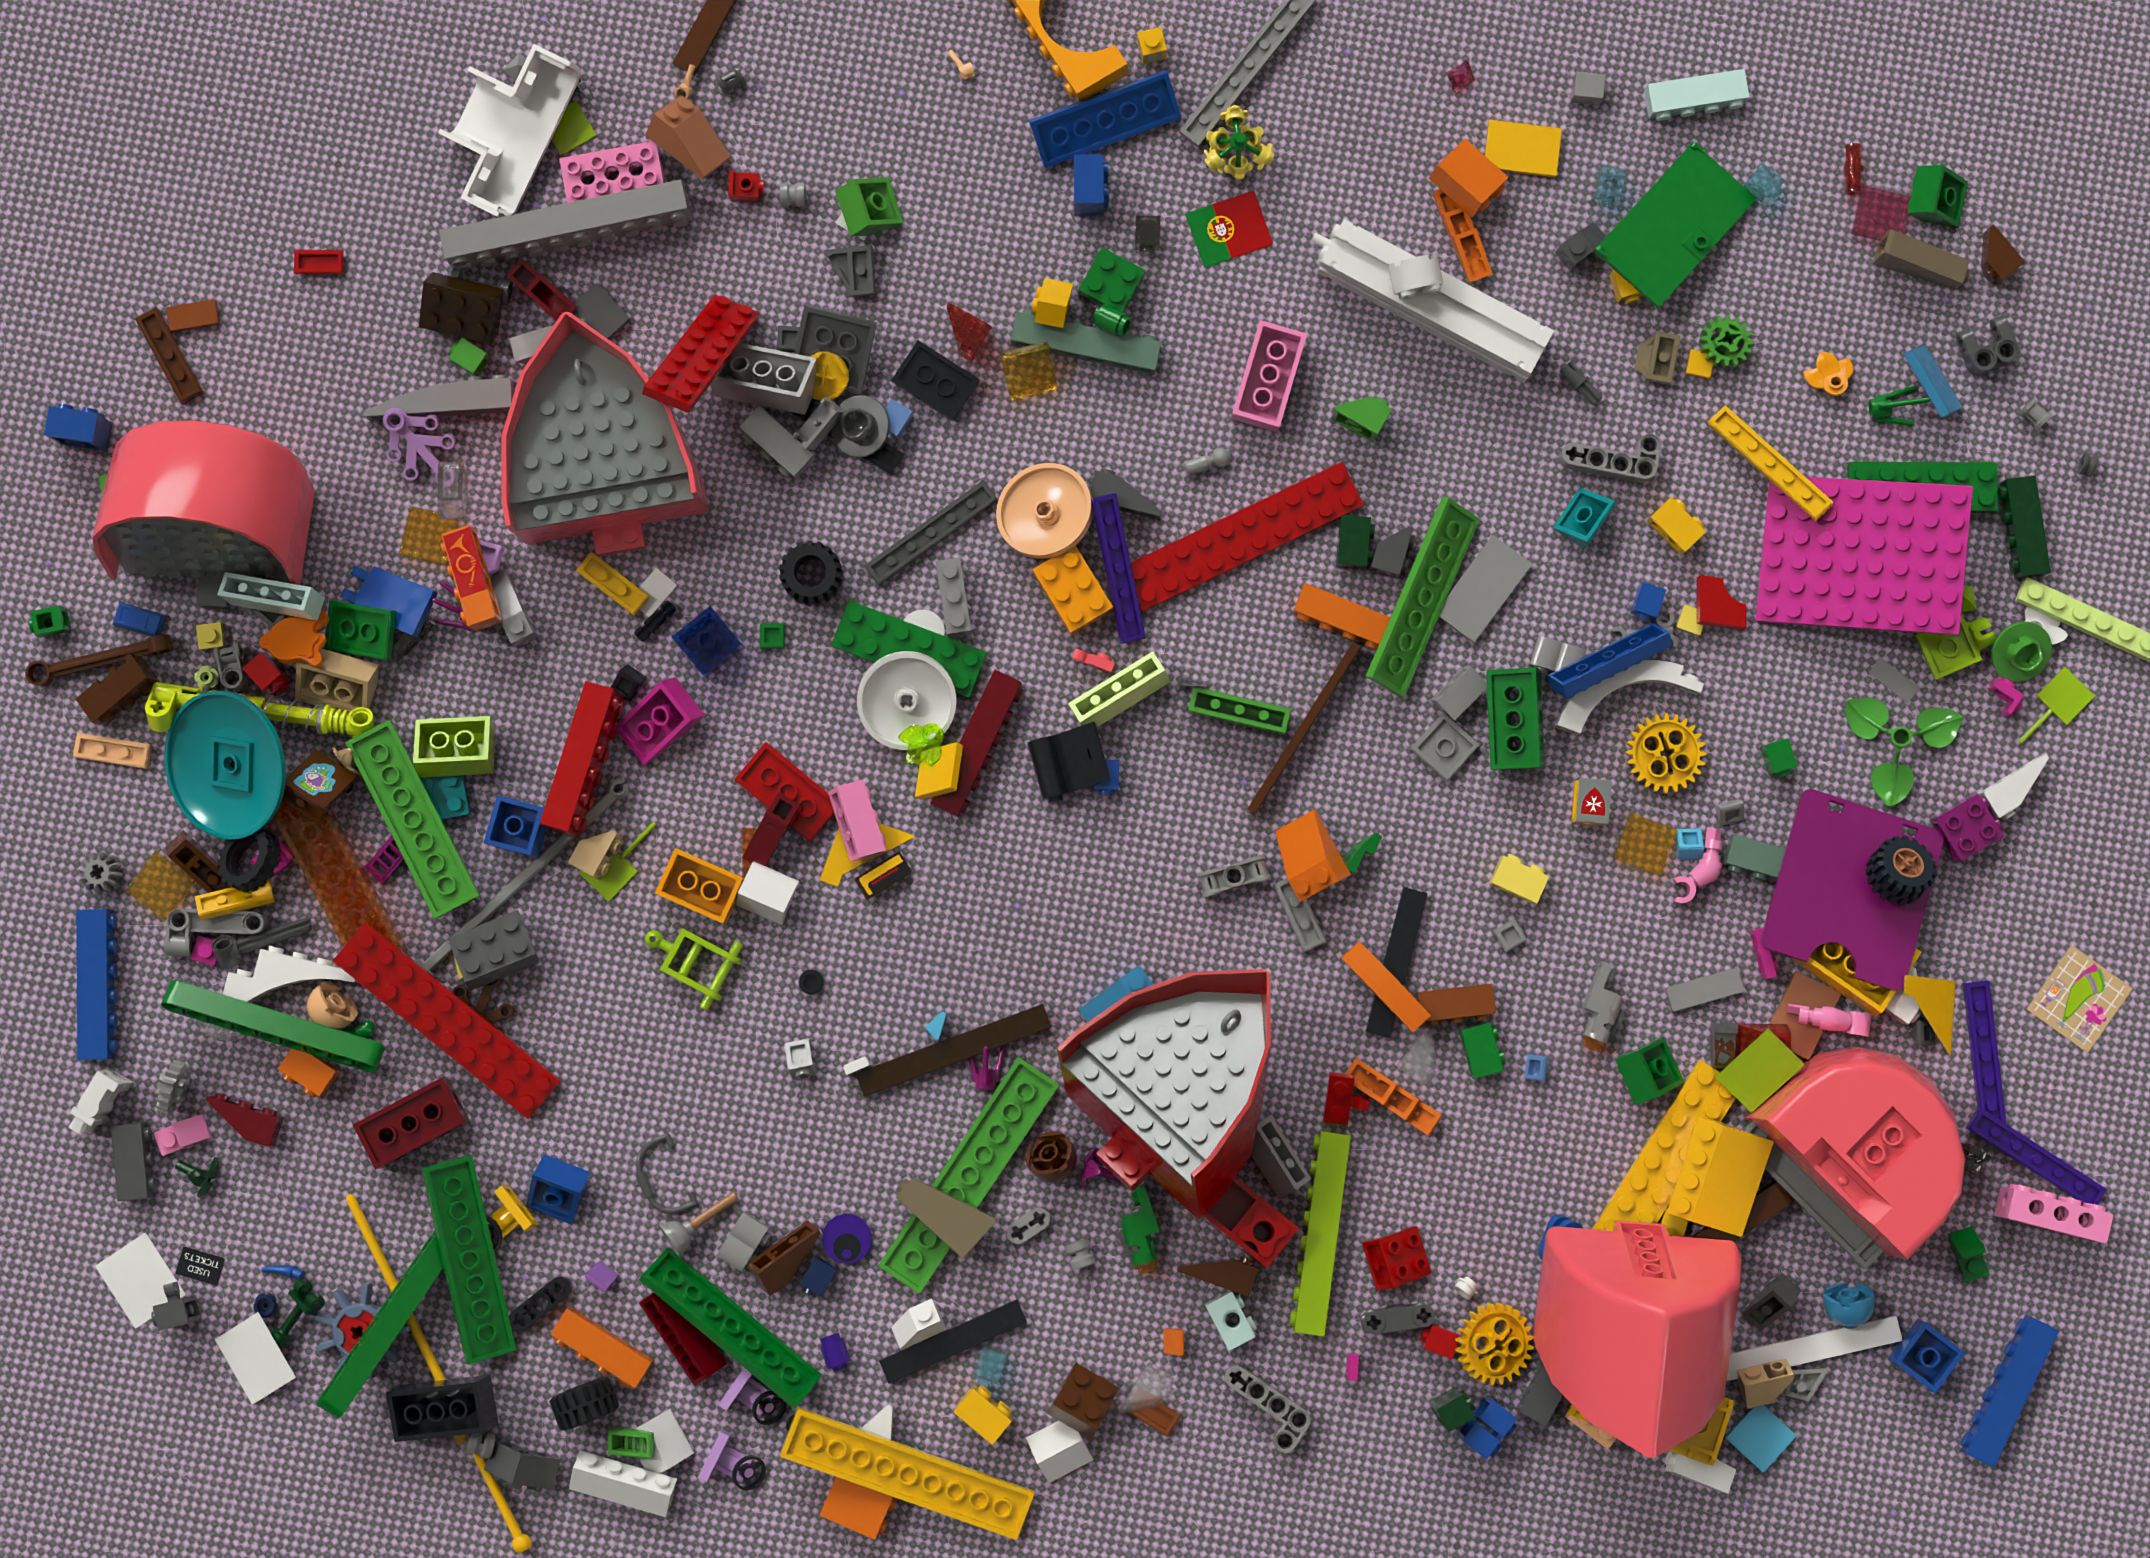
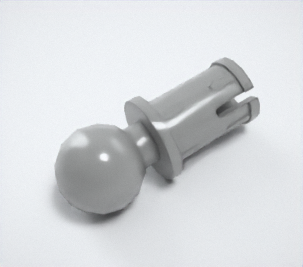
M1224 448L1216 449L1212 456H1208L1207 452H1205L1204 456L1184 461L1185 470L1189 477L1205 470L1212 471L1213 465L1225 467L1229 464L1231 455Z

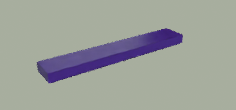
M1112 493L1091 498L1120 644L1146 639L1117 494Z
M1990 981L1962 983L1977 1108L1984 1109L2006 1124Z
M1977 1108L1965 1128L2067 1195L2082 1201L2081 1204L2084 1202L2098 1205L2107 1190L1982 1108Z

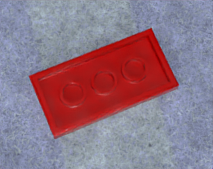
M767 742L762 745L734 779L768 808L778 792L801 805L802 808L790 827L810 843L835 814L829 794Z

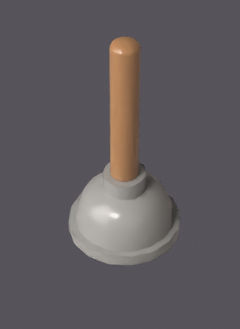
M734 1192L730 1193L690 1222L685 1221L681 1224L679 1221H669L665 1224L662 1222L658 1226L674 1251L681 1258L690 1246V1236L695 1233L694 1230L738 1201V1196Z

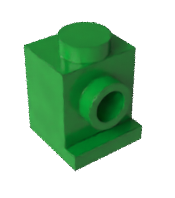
M58 605L30 611L29 627L35 636L43 638L62 633H71L67 608ZM52 619L53 626L48 627L47 623Z

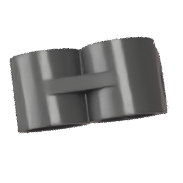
M2004 315L1990 320V329L1996 341L1993 344L1979 347L1976 337L1970 328L1956 333L1957 345L1971 374L1977 376L1984 375L1994 369L2007 366L2018 357L2020 348ZM2000 347L2007 349L2008 358L2000 354ZM1977 356L1985 359L1986 366L1978 364Z

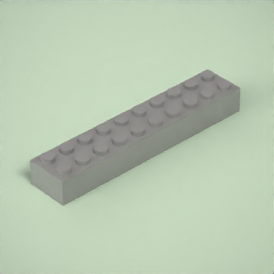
M676 180L441 229L439 234L444 259L452 269L456 268L465 272L471 270L472 266L481 265L482 267H489L495 265L496 261L505 260L506 262H513L519 260L520 256L529 255L530 257H537L543 255L544 251L553 250L554 252H561L567 250L568 246L573 245L585 247L591 245L592 241L596 240L608 242L615 240L616 236L625 235L626 237L639 235V231L649 230L650 232L663 230V226L668 225L680 227L688 224L687 221H692L693 219L687 191L682 180Z

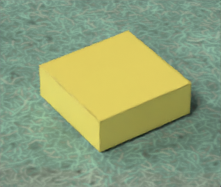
M1684 604L1676 629L1699 637L1704 625L1697 624V608Z

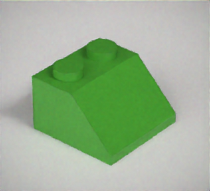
M889 178L853 179L835 191L850 237L868 236L904 223Z
M1367 397L1337 405L1331 419L1369 442L1374 443L1392 409L1388 407L1389 403L1382 398L1376 397L1374 399L1373 397Z

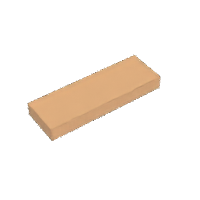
M77 733L73 757L148 769L152 745Z

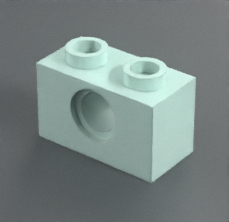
M1228 1291L1205 1303L1229 1351L1256 1337L1253 1331L1257 1328L1251 1316L1245 1317L1241 1310L1246 1306L1239 1293L1234 1295L1232 1291ZM1231 1312L1239 1315V1322L1234 1326H1229L1225 1322L1227 1314Z

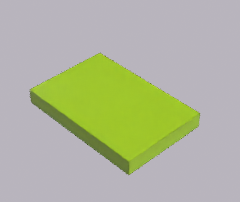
M1767 1028L1730 1062L1716 1078L1752 1113L1805 1064Z

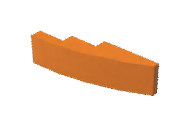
M1441 189L1433 191L1432 194L1441 219L1468 282L1471 283L1492 275L1493 273L1477 228H1474L1470 215Z
M1360 941L1341 957L1373 994L1412 1033L1431 1016Z
M1355 1058L1345 1073L1354 1075V1087L1429 1137L1443 1117L1442 1114L1358 1058Z

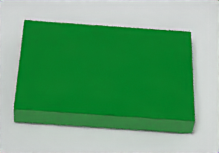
M329 600V622L326 628L327 642L324 649L391 660L396 611Z

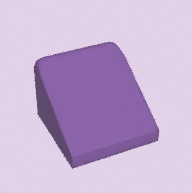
M601 1261L597 1262L585 1275L586 1280L603 1292L609 1290L618 1277L615 1271Z

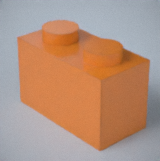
M290 1049L278 1067V1070L283 1073L282 1077L292 1084L298 1082L304 1086L302 1090L314 1098L316 1096H325L341 1070L323 1058Z

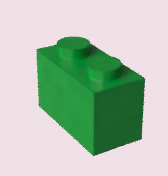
M1488 1022L1458 1030L1472 1079L1504 1071L1503 1065H1506L1503 1051H1498L1496 1041H1499V1036L1495 1026L1491 1027V1023Z

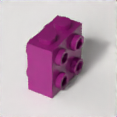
M1979 794L1971 795L1929 820L1934 829L1939 830L1943 834V844L1955 863L1962 862L2004 837L2001 832L2003 831L2001 823L1997 818L1992 817L1989 812V803L1983 796L1980 797Z

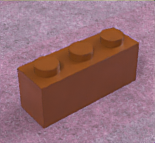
M1492 984L1415 992L1416 1000L1431 1015L1425 1021L1426 1026L1441 1025L1440 1020L1450 1019V1024L1465 1022V1017L1475 1016V1021L1490 1019V1014L1496 1013Z

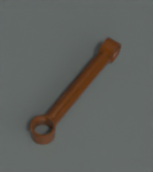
M168 634L149 637L142 642L51 664L33 661L27 666L25 676L29 683L45 687L51 684L56 677L126 661L124 657L128 653L142 657L173 651L171 636ZM43 665L47 669V676L42 682L38 683L33 678V671L37 666Z

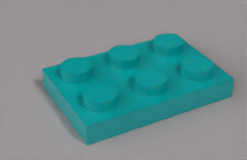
M464 775L421 777L442 820L471 815Z

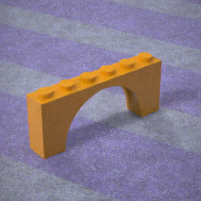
M1006 0L1007 3L1012 2L1015 6L1013 10L1020 22L1025 21L1028 26L1026 31L1032 41L1037 40L1040 44L1038 48L1045 60L1049 58L1052 62L1051 68L1058 79L1062 77L1065 82L1064 88L1070 98L1075 97L1077 102L1088 99L1129 74L1127 62L1115 44L1095 52H1076L1054 42L1041 24L1042 10L1046 0Z

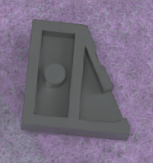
M871 245L825 250L827 258L831 261L837 275L852 298L876 295L874 254Z

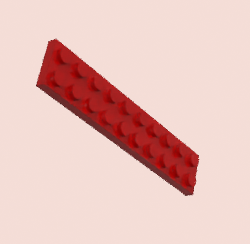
M1343 462L1131 562L1141 611H1147L1339 519L1341 515H1347L1362 508L1364 504Z
M365 922L333 959L336 965L527 1119L532 1116L561 1081L555 1074L369 923Z

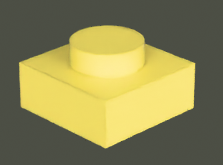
M223 623L196 625L199 650H211L217 647L226 648Z

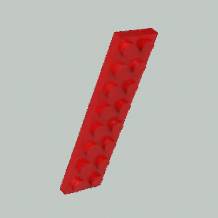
M714 294L644 385L642 395L690 413L758 321L760 312L753 310L747 305L733 302L725 296Z

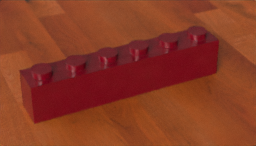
M994 669L959 742L963 745L957 790L934 796L930 803L932 806L957 818L960 813L965 815L971 802L967 798L971 791L976 792L981 782L978 775L981 769H987L992 756L988 754L992 746L997 748L1003 734L999 733L1003 724L1008 725L1013 715V712L1010 711L1013 702H1019L1024 692L1021 689V681Z

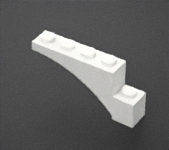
M269 946L268 950L260 949L253 977H251L252 972L237 969V973L228 972L223 995L253 1003L277 989L310 980L333 979L359 982L343 969L331 966V960L317 958L315 962L307 960L308 955L293 952V955L290 956L283 954L284 949Z

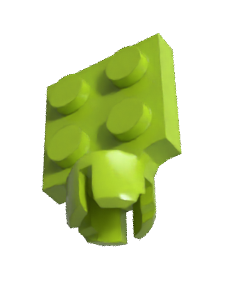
M1961 615L1959 636L1923 633L1914 635L1934 680L1982 660L1980 651L1993 645L1996 640L1995 631L1983 636L1980 631L1992 626L1987 618L1982 617L1972 622H1966L1963 615Z

